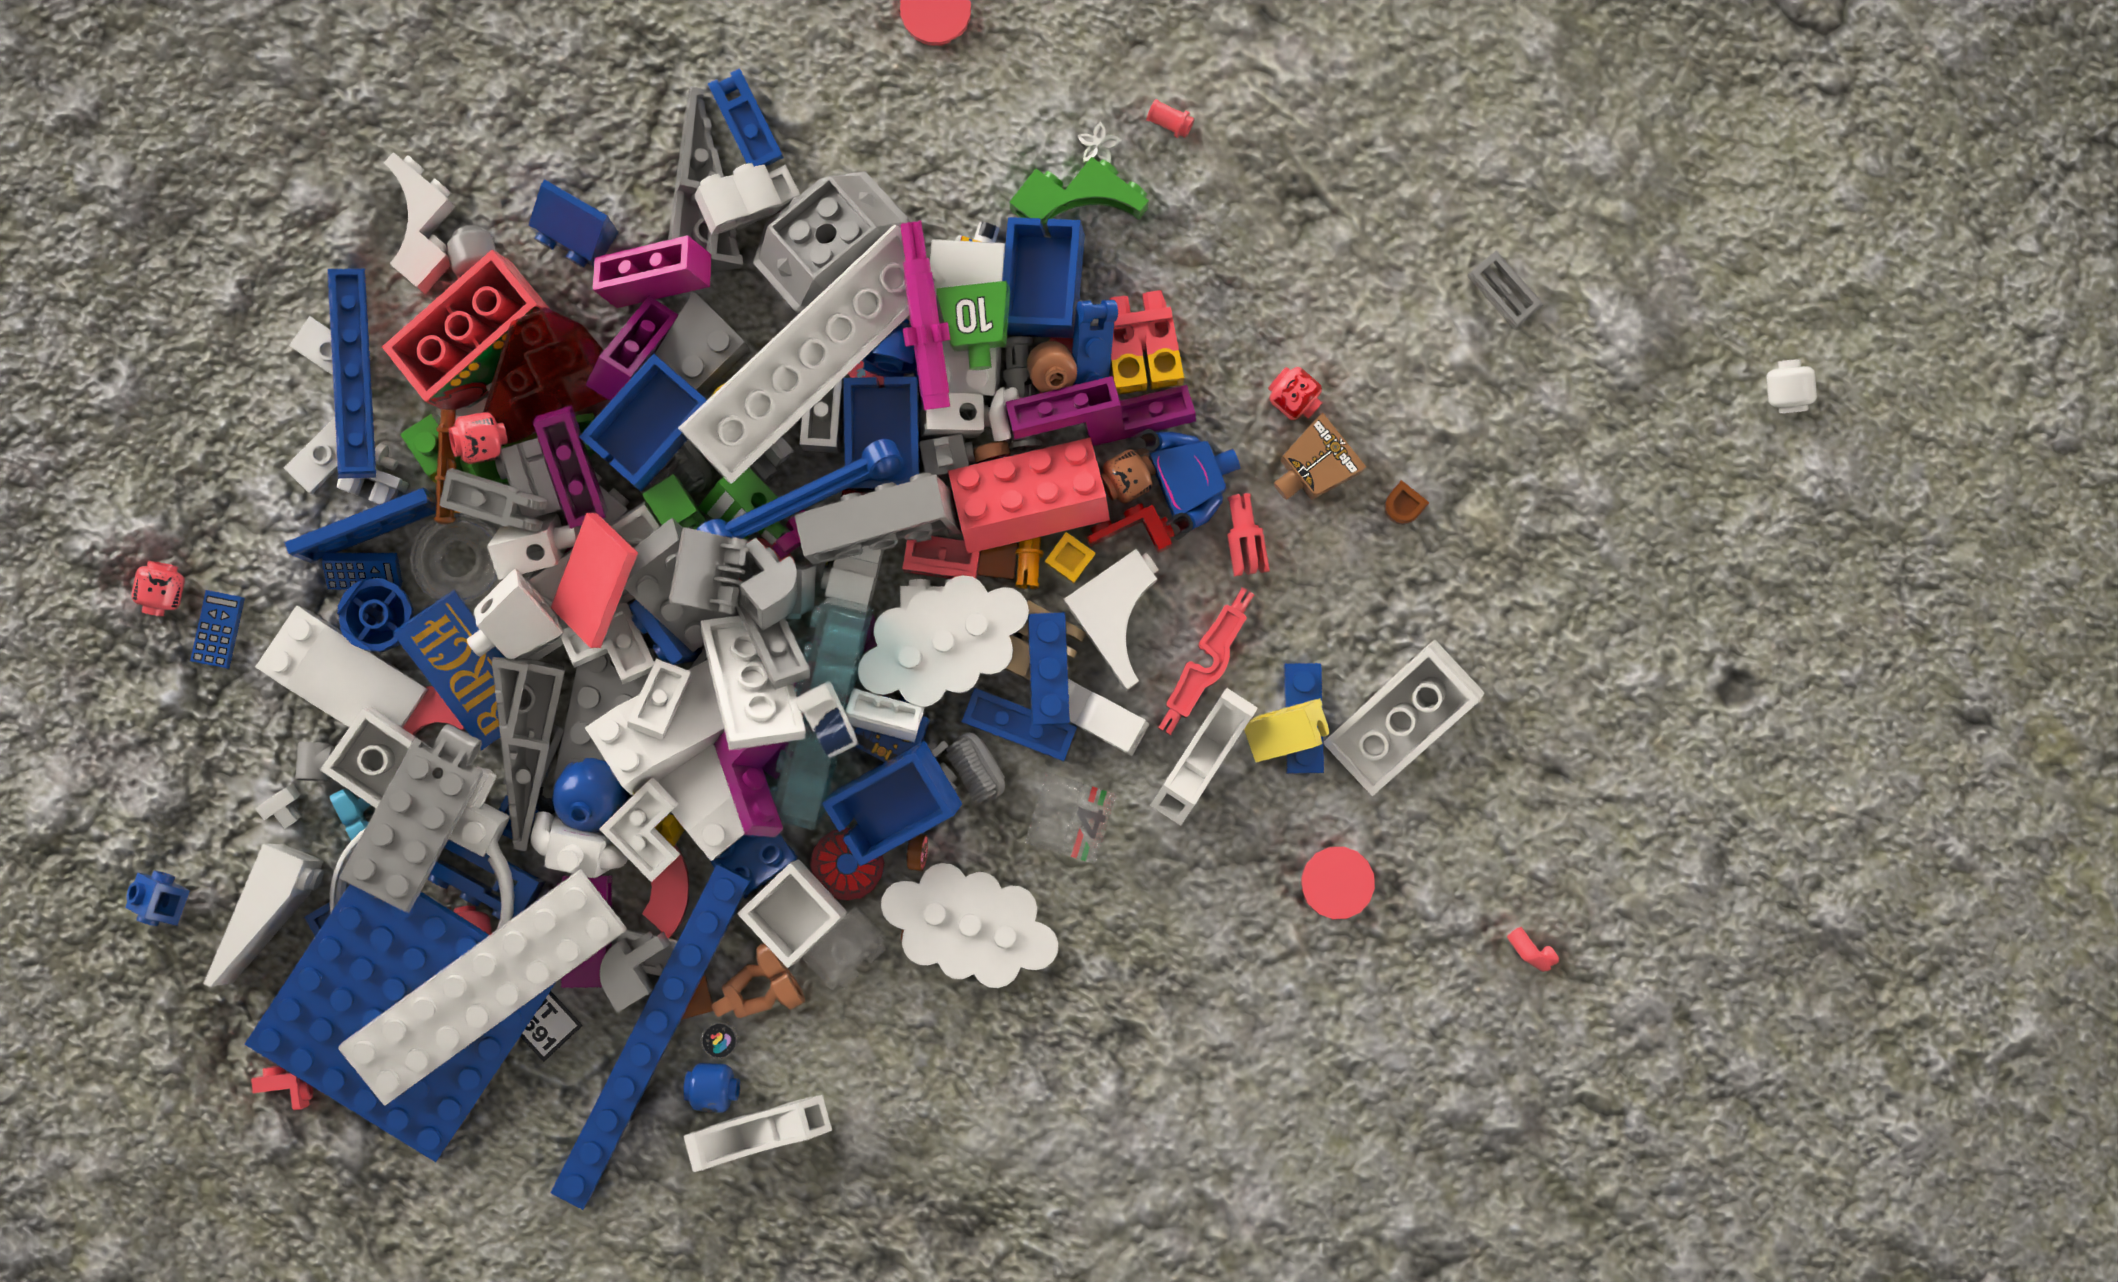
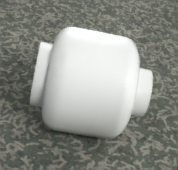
M1801 359L1779 361V368L1768 372L1766 377L1769 404L1778 408L1779 413L1809 410L1808 405L1817 399L1814 370L1808 366H1801Z

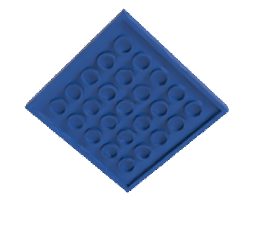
M349 884L244 1045L436 1162L556 982L384 1106L338 1049L339 1045L487 938L489 934L421 891L408 913Z

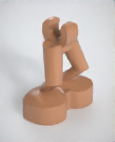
M763 943L756 947L758 965H745L722 986L725 997L713 1003L712 1009L718 1017L733 1010L738 1018L772 1009L776 999L783 1006L792 1010L805 1003V997L789 968ZM765 976L770 979V989L765 996L743 999L740 992L754 977Z

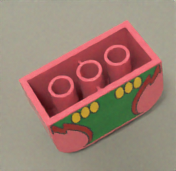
M491 250L386 342L382 348L425 402L440 409L457 410L471 405L488 392L487 385L497 379L501 381L540 347L554 331L557 317L516 266L507 258Z

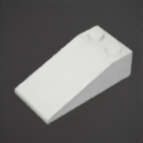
M932 239L930 263L946 280L938 288L1003 280L1005 243ZM935 290L939 323H944L940 304L937 297V292ZM949 340L942 341L949 393L995 396L996 391L1000 389L1001 347L990 348L992 368L970 370L968 351L956 352L951 347Z
M297 605L255 666L287 689L348 727L352 725L363 708L373 707L403 728L428 691L426 687L374 652L352 645L342 635L341 630L314 612Z
M1434 639L1336 729L1323 744L1370 795L1374 796L1481 700L1484 692Z
M708 660L688 670L691 671V679L663 741L627 728V721L639 695L616 706L585 727L621 786L632 796L652 777L657 782L713 745L725 731Z
M714 744L658 781L679 803L671 811L672 814L711 861L745 835Z
M262 844L205 979V985L213 987L234 983L310 895L311 890L315 891L319 887L324 875V870H321L324 860L284 844Z

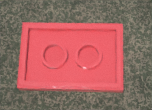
M586 513L550 607L590 648H601L638 554L597 513Z

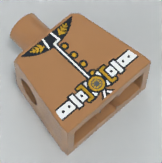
M1322 413L1282 456L1280 461L1288 472L1273 484L1286 500L1300 489H1303L1308 497L1313 500L1358 476L1364 471L1366 466L1324 413Z

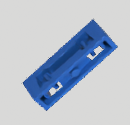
M448 839L444 848L495 874L488 861L490 856L487 853L482 857ZM437 860L427 878L430 882L445 889L451 885L461 890L460 898L475 906H480L481 902L494 908L491 914L500 919L501 897L491 892L492 890L500 892L498 880L492 888L450 864ZM507 861L512 878L518 882L516 885L514 884L513 919L536 901L545 881Z

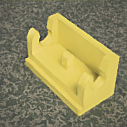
M1321 699L1268 712L1251 719L1244 728L1255 762L1321 745V737L1329 735L1328 724L1321 707L1323 705Z

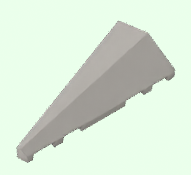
M691 86L687 95L668 240L690 236L711 254V272L738 269L743 265V257L739 254L736 228L711 235L694 197L703 179L714 174H720L722 178L723 172L717 148H714L712 140V126L710 118H707L704 106L703 88Z
M493 657L492 669L513 845L516 850L526 851L565 669L562 665L527 658L507 659Z

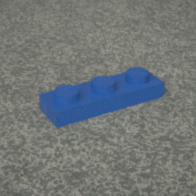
M1065 612L1028 614L1032 725L1070 723Z
M1321 663L1284 664L1285 708L1319 698L1322 702ZM1321 737L1322 744L1317 747L1287 754L1286 774L1324 773L1323 737Z
M977 688L973 690L961 721L964 724L1063 762L1077 729L1076 726L1068 723L1032 725L1031 709Z

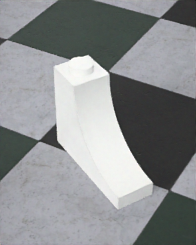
M1137 549L1064 598L1065 605L1084 632L1087 633L1086 635L1125 691L1139 682L1127 654L1126 630L1128 620L1140 597L1148 588L1156 583L1157 578L1154 573L1158 571L1147 553L1141 556Z

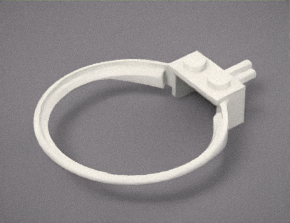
M477 766V769L483 771V776L449 840L482 857L486 853L490 856L488 861L497 877L501 894V914L498 930L512 919L515 896L512 873L498 844L510 816L484 803L497 775L493 774V771L490 769H483ZM364 830L349 843L338 860L330 887V912H332L346 890L347 882L339 877Z

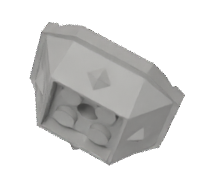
M866 171L820 178L800 196L793 197L788 206L765 224L753 264L791 309L799 315L893 225L900 227V224L910 222V220ZM834 238L831 242L826 243L829 239Z

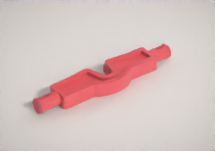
M1241 587L1232 605H1225L1216 621L1198 644L1201 650H1204L1206 654L1212 657L1213 665L1209 668H1204L1192 661L1186 663L1176 688L1166 703L1169 710L1158 726L1160 730L1164 731L1169 720L1172 719L1165 733L1172 735L1181 717L1187 718L1204 689L1216 683L1225 672L1230 659V646L1247 619V616L1243 613L1255 596L1249 591L1245 600L1241 603L1247 589Z

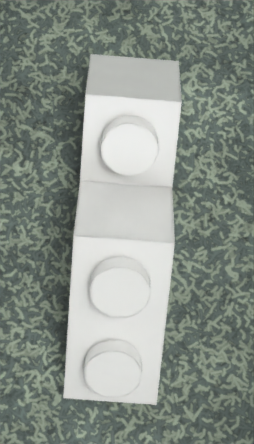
M393 152L384 164L394 173L402 186L407 201L408 224L401 248L390 265L426 294L451 266L449 257L445 254L447 246L432 233L455 206L447 198L451 192L434 178L429 183L420 175L424 169L408 155L402 160Z
M1226 688L1150 806L1181 826L1258 708Z
M823 1095L792 1101L766 1111L735 1117L684 1135L693 1172H697L751 1154L805 1141L830 1132L832 1128Z

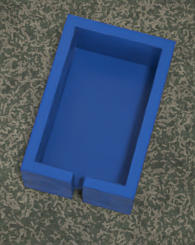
M1008 217L1002 280L1007 281L1010 287L1007 335L1073 338L1076 305L1080 301L1085 240L1081 220L1048 219L1047 227L1051 235L1050 238L1045 237L1046 232L1041 218Z
M653 353L579 438L642 492L688 440L678 428L707 399Z
M877 377L843 378L845 466L861 459L864 449L871 443L881 439L894 441L904 460L903 468L892 478L877 481L870 477L847 488V490H875L877 486L886 483L900 485L910 482L912 476L921 474L918 377H884L886 388H879Z
M925 740L832 791L822 802L823 807L839 832L845 829L853 819L856 820L857 824L848 831L843 840L859 866L870 862L953 817L963 804Z

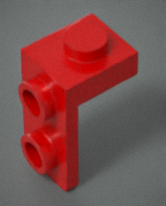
M1141 503L1123 512L1125 518L1114 524L1109 520L1095 525L1090 529L1092 535L1087 537V542L1092 547L1142 522L1159 554L1171 548L1172 542L1170 538L1174 537L1175 534L1171 525H1166L1168 521L1166 516L1161 519L1159 518L1153 504L1144 508Z

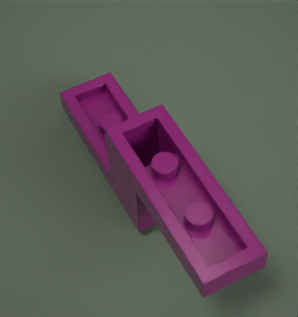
M1113 376L1005 402L1014 439L1084 423L1088 438H1091L1093 446L1134 437L1135 434L1147 429L1159 431L1196 422V413L1187 385L1120 401Z
M724 731L716 740L714 746L744 834L776 837L783 830V826L762 768L784 742L730 750Z

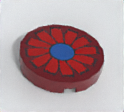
M849 827L840 832L837 829L832 830L822 837L813 850L810 864L812 874L833 897L846 901L862 898L874 890L882 878L885 864L883 855L859 866L843 840V837L851 829Z

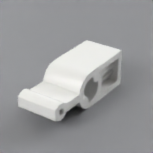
M1068 679L1070 722L1132 756L1150 724L1143 718Z

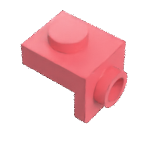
M280 1066L263 1068V1075L251 1079L253 1093L290 1089L293 1111L308 1107L309 1100L313 1098V1087L290 1072H286Z

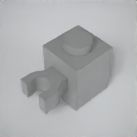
M962 433L919 442L925 473L936 474L941 480L949 478L948 470L976 463L972 443H964Z

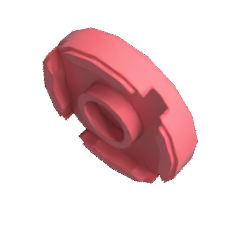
M900 0V16L905 28L915 40L926 45L943 46L958 36L960 37L966 31L971 19V1Z
M1344 846L1328 847L1315 853L1306 863L1301 875L1302 892L1307 904L1318 914L1330 919H1348L1359 914L1370 903L1375 890L1374 873L1369 862L1358 851Z

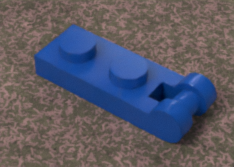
M740 68L730 72L731 77L720 82L716 79L708 83L746 163H752L754 167L759 165H765L766 167L783 159L782 152ZM738 89L741 96L728 102L725 95Z
M1103 300L1100 304H1093L1091 301H1079L1076 305L1072 356L1077 366V377L1073 385L1110 376L1114 322L1118 317V305L1115 300ZM1093 319H1098V326H1090Z

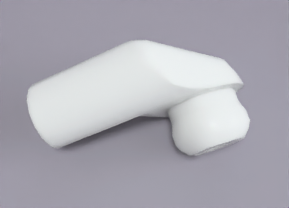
M1002 387L997 390L991 403L989 419L994 441H1004L1012 437L1005 402L1019 399L1018 390L1014 387L1009 389Z

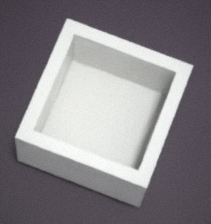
M798 859L784 868L737 914L779 960L789 968L836 926L848 912Z

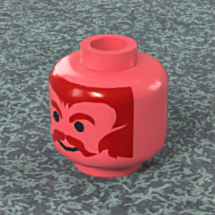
M1286 367L1268 387L1271 391L1269 397L1271 404L1290 420H1297L1302 415L1309 419L1323 403L1318 399L1322 392V386L1300 367H1295L1292 370Z

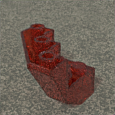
M546 307L511 321L483 412L492 414L497 423L503 422L507 434V444L530 436L536 431L533 424L536 416L571 405L573 411L577 412L607 400V398L586 386L599 356L604 351L603 348L582 324Z

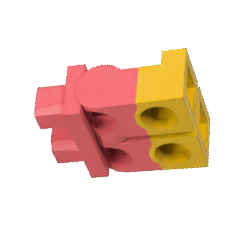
M1161 290L1142 294L1144 311L1138 312L1130 311L1128 296L1109 298V300H1115L1118 305V317L1114 322L1111 353L1112 376L1118 395L1147 390L1143 352H1146L1151 390L1183 385L1184 373L1171 307H1166Z

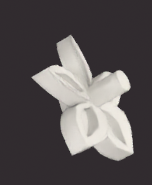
M1101 122L1095 126L1093 135H1077L1080 142L1088 147L1084 152V163L1088 162L1091 156L1095 158L1098 155L1100 160L1104 159L1111 164L1109 149L1116 147L1121 141L1120 138L1114 135L1106 136V130Z

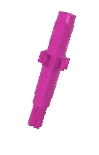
M922 222L902 223L900 227L905 261H903L904 280L911 327L903 329L905 346L914 345L924 410L950 407L949 387L942 341L951 340L948 322L939 323L933 274L931 272L930 259L926 257Z

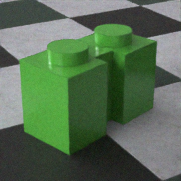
M674 474L642 493L661 525L673 517L682 527L696 530L701 523L706 521L691 495L688 494L681 481Z

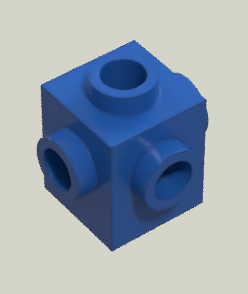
M154 870L152 876L137 873L135 881L127 891V904L125 908L138 915L136 920L141 923L158 926L159 922L178 926L190 890L174 883L175 876L165 872Z

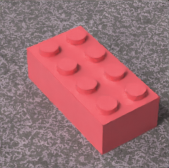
M1090 437L948 470L967 554L1110 520L1106 494Z

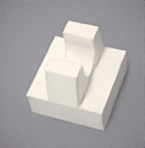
M291 783L255 809L263 820L274 815L285 829L302 817L293 804V801L301 794L294 784Z

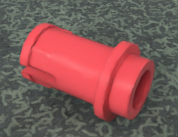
M1155 99L1146 120L1174 132V137L1176 138L1179 136L1186 138L1195 118L1189 116L1190 112L1187 110L1183 113Z

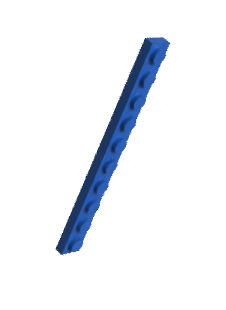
M718 863L714 868L550 1192L551 1194L582 1210L587 1206L752 879L721 863Z

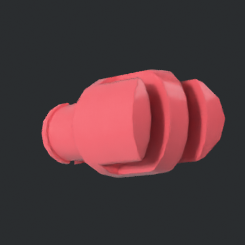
M1244 493L1243 496L1237 494L1227 497L1233 523V529L1230 530L1227 537L1234 577L1242 576L1243 571L1247 575L1256 574L1257 569L1261 573L1270 571L1263 528H1259V525L1254 523L1250 499L1251 493Z

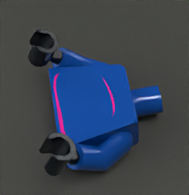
M1151 429L1135 434L1134 438H1142L1146 444V447L1137 450L1139 455L1155 451L1150 453L1149 459L1155 468V475L1172 515V518L1166 522V525L1169 526L1173 523L1180 528V532L1174 536L1176 540H1180L1191 530L1208 523L1223 503L1222 494L1227 489L1222 476L1241 469L1234 449H1230L1214 456L1209 442H1201L1193 435L1177 432L1156 433Z

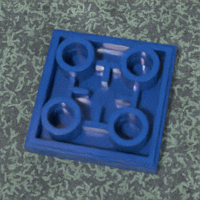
M637 600L629 605L630 610L634 614L631 617L634 625L643 634L648 632L656 643L653 649L662 661L670 662L673 665L692 662L701 654L702 650L700 647L692 652Z

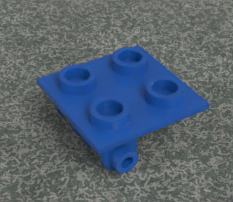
M780 833L776 837L745 834L712 861L710 860L714 868L718 863H721L752 879L744 895L746 899L749 893L760 885L764 886L766 881L770 878L774 879L777 873L786 868L791 862L796 861L797 855L787 845Z

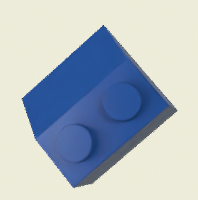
M543 180L529 222V226L537 234L534 239L551 250H554L557 245L568 253L565 257L582 268L586 264L594 267L595 257L606 255L619 231L607 215L547 180Z

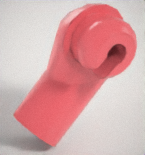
M1522 927L1513 930L1507 936V939L1520 957L1542 972L1549 971L1551 966L1559 962V957L1552 947L1546 946L1542 951H1539Z

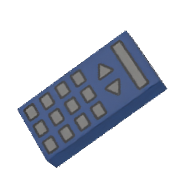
M324 553L322 558L328 590L349 589L356 582L375 578H383L400 587L402 586L403 580L397 553Z
M209 590L205 591L190 661L230 669L245 601L244 597Z

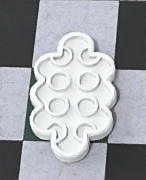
M965 575L952 578L945 584L941 592L929 589L919 591L913 595L907 609H888L878 617L874 626V637L878 646L864 654L858 666L859 680L865 689L873 694L884 696L899 690L907 702L921 707L936 704L942 699L946 690L953 693L968 692L976 685L980 674L993 675L1002 672L1008 667L1013 656V647L1009 636L1016 634L1026 624L1029 614L1027 601L1020 592L1013 588L1002 587L987 592L979 580Z
M939 863L925 871L919 884L911 881L896 882L888 887L882 896L881 909L883 916L891 925L904 930L902 947L906 956L918 965L928 966L938 963L945 975L952 979H964L974 974L978 981L985 986L1000 988L1007 986L1016 978L1020 967L1029 970L1046 968L1054 961L1058 953V941L1054 932L1048 926L1035 921L1037 904L1032 894L1021 886L1011 885L1001 889L994 876L986 872H976L965 877L961 870L954 865Z

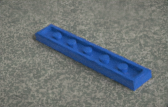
M328 269L338 479L376 478L365 269Z

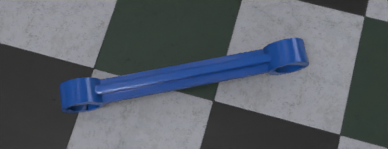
M890 439L877 440L864 449L861 459L729 522L722 519H713L701 524L696 530L729 538L743 539L870 477L877 481L892 478L901 471L904 460L894 441Z

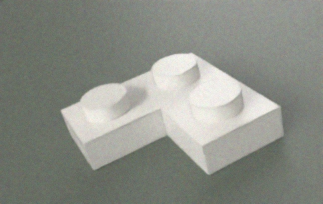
M627 602L617 605L601 648H590L570 627L562 629L563 634L560 635V638L574 668L609 653L623 685L650 673L654 661L640 630L631 619L633 615Z
M653 777L599 829L651 882L680 855L654 828L679 803Z

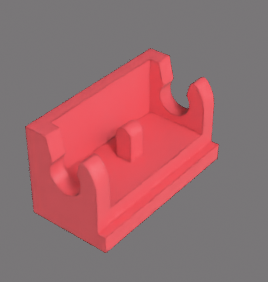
M931 536V540L916 542V539L907 540L902 569L904 573L952 579L962 575L972 576L977 579L980 551L967 554L965 542L957 539Z

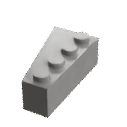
M693 291L655 355L704 396L750 349L746 342Z
M931 473L914 475L910 478V482L900 485L895 483L882 484L875 488V492L865 495L860 493L847 494L840 497V502L830 505L816 503L805 508V512L795 514L803 556L813 564L860 555L863 553L862 547L868 545L872 550L893 548L898 543V539L902 538L907 540L916 539V542L931 540V534L939 530L948 529L949 536L962 533L953 492L936 474L931 475Z

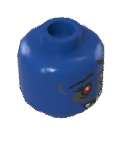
M698 1063L692 1071L686 1073L684 1099L689 1101L691 1107L696 1111L723 1113L729 1109L732 1100L737 1101L739 1099L740 1079L734 1078L732 1068L726 1064Z

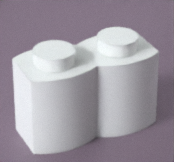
M747 163L736 168L732 176L721 178L720 174H714L700 182L701 186L698 187L694 197L711 235L720 234L743 224L767 218L778 212L782 202L765 165L754 167L752 163Z

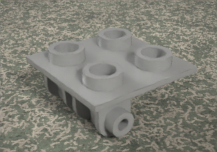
M683 527L669 602L732 615L734 607L738 608L739 606L737 603L739 588L737 587L743 583V581H739L740 574H745V570H742L741 566H744L746 552H749V548L746 547L747 540L724 537Z

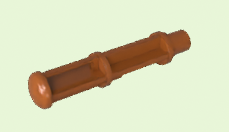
M441 409L440 425L436 427V431H438L437 476H435V480H437L436 516H433V519L440 524H451L456 521L454 510L439 505L447 470L451 468L456 469L455 456L449 438V428L454 427L456 421V410Z

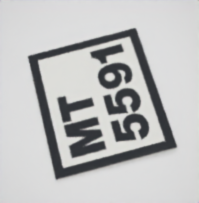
M550 991L520 1037L545 1062L583 1025Z

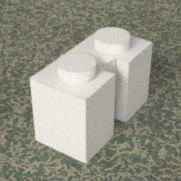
M868 545L862 547L863 553L860 555L834 560L833 568H825L822 577L821 589L826 590L825 597L829 600L870 609L884 550H872Z

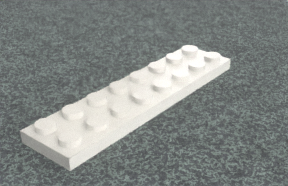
M893 225L678 428L729 483L732 484L909 316L903 267L905 255L901 228L898 225ZM930 263L934 289L936 290L946 280Z
M580 869L339 1045L338 1049L385 1106L624 933L626 927Z

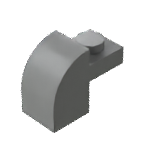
M755 538L746 543L749 552H746L745 566L754 577L740 584L741 605L763 631L785 618L794 608L797 601V570L791 556L779 562L775 552L769 547L765 548Z
M651 931L631 943L634 947L633 951L624 938L613 945L605 954L600 967V981L606 996L617 1013L653 991L654 985L640 963L671 945L664 932L654 937Z

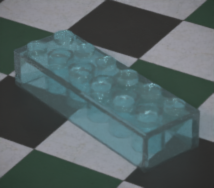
M833 596L822 601L819 606H815L810 624L811 628L816 629L814 639L806 643L803 652L805 661L810 669V678L796 683L795 692L797 697L830 680L844 711H846L852 690L856 686L858 666L863 656L874 611L873 606ZM801 712L805 727V739L789 741L785 750H781L776 766V772L781 773V778L776 786H772L771 795L781 822L815 830L824 819L826 810L822 802L830 794L839 754L832 758L826 755L804 712Z

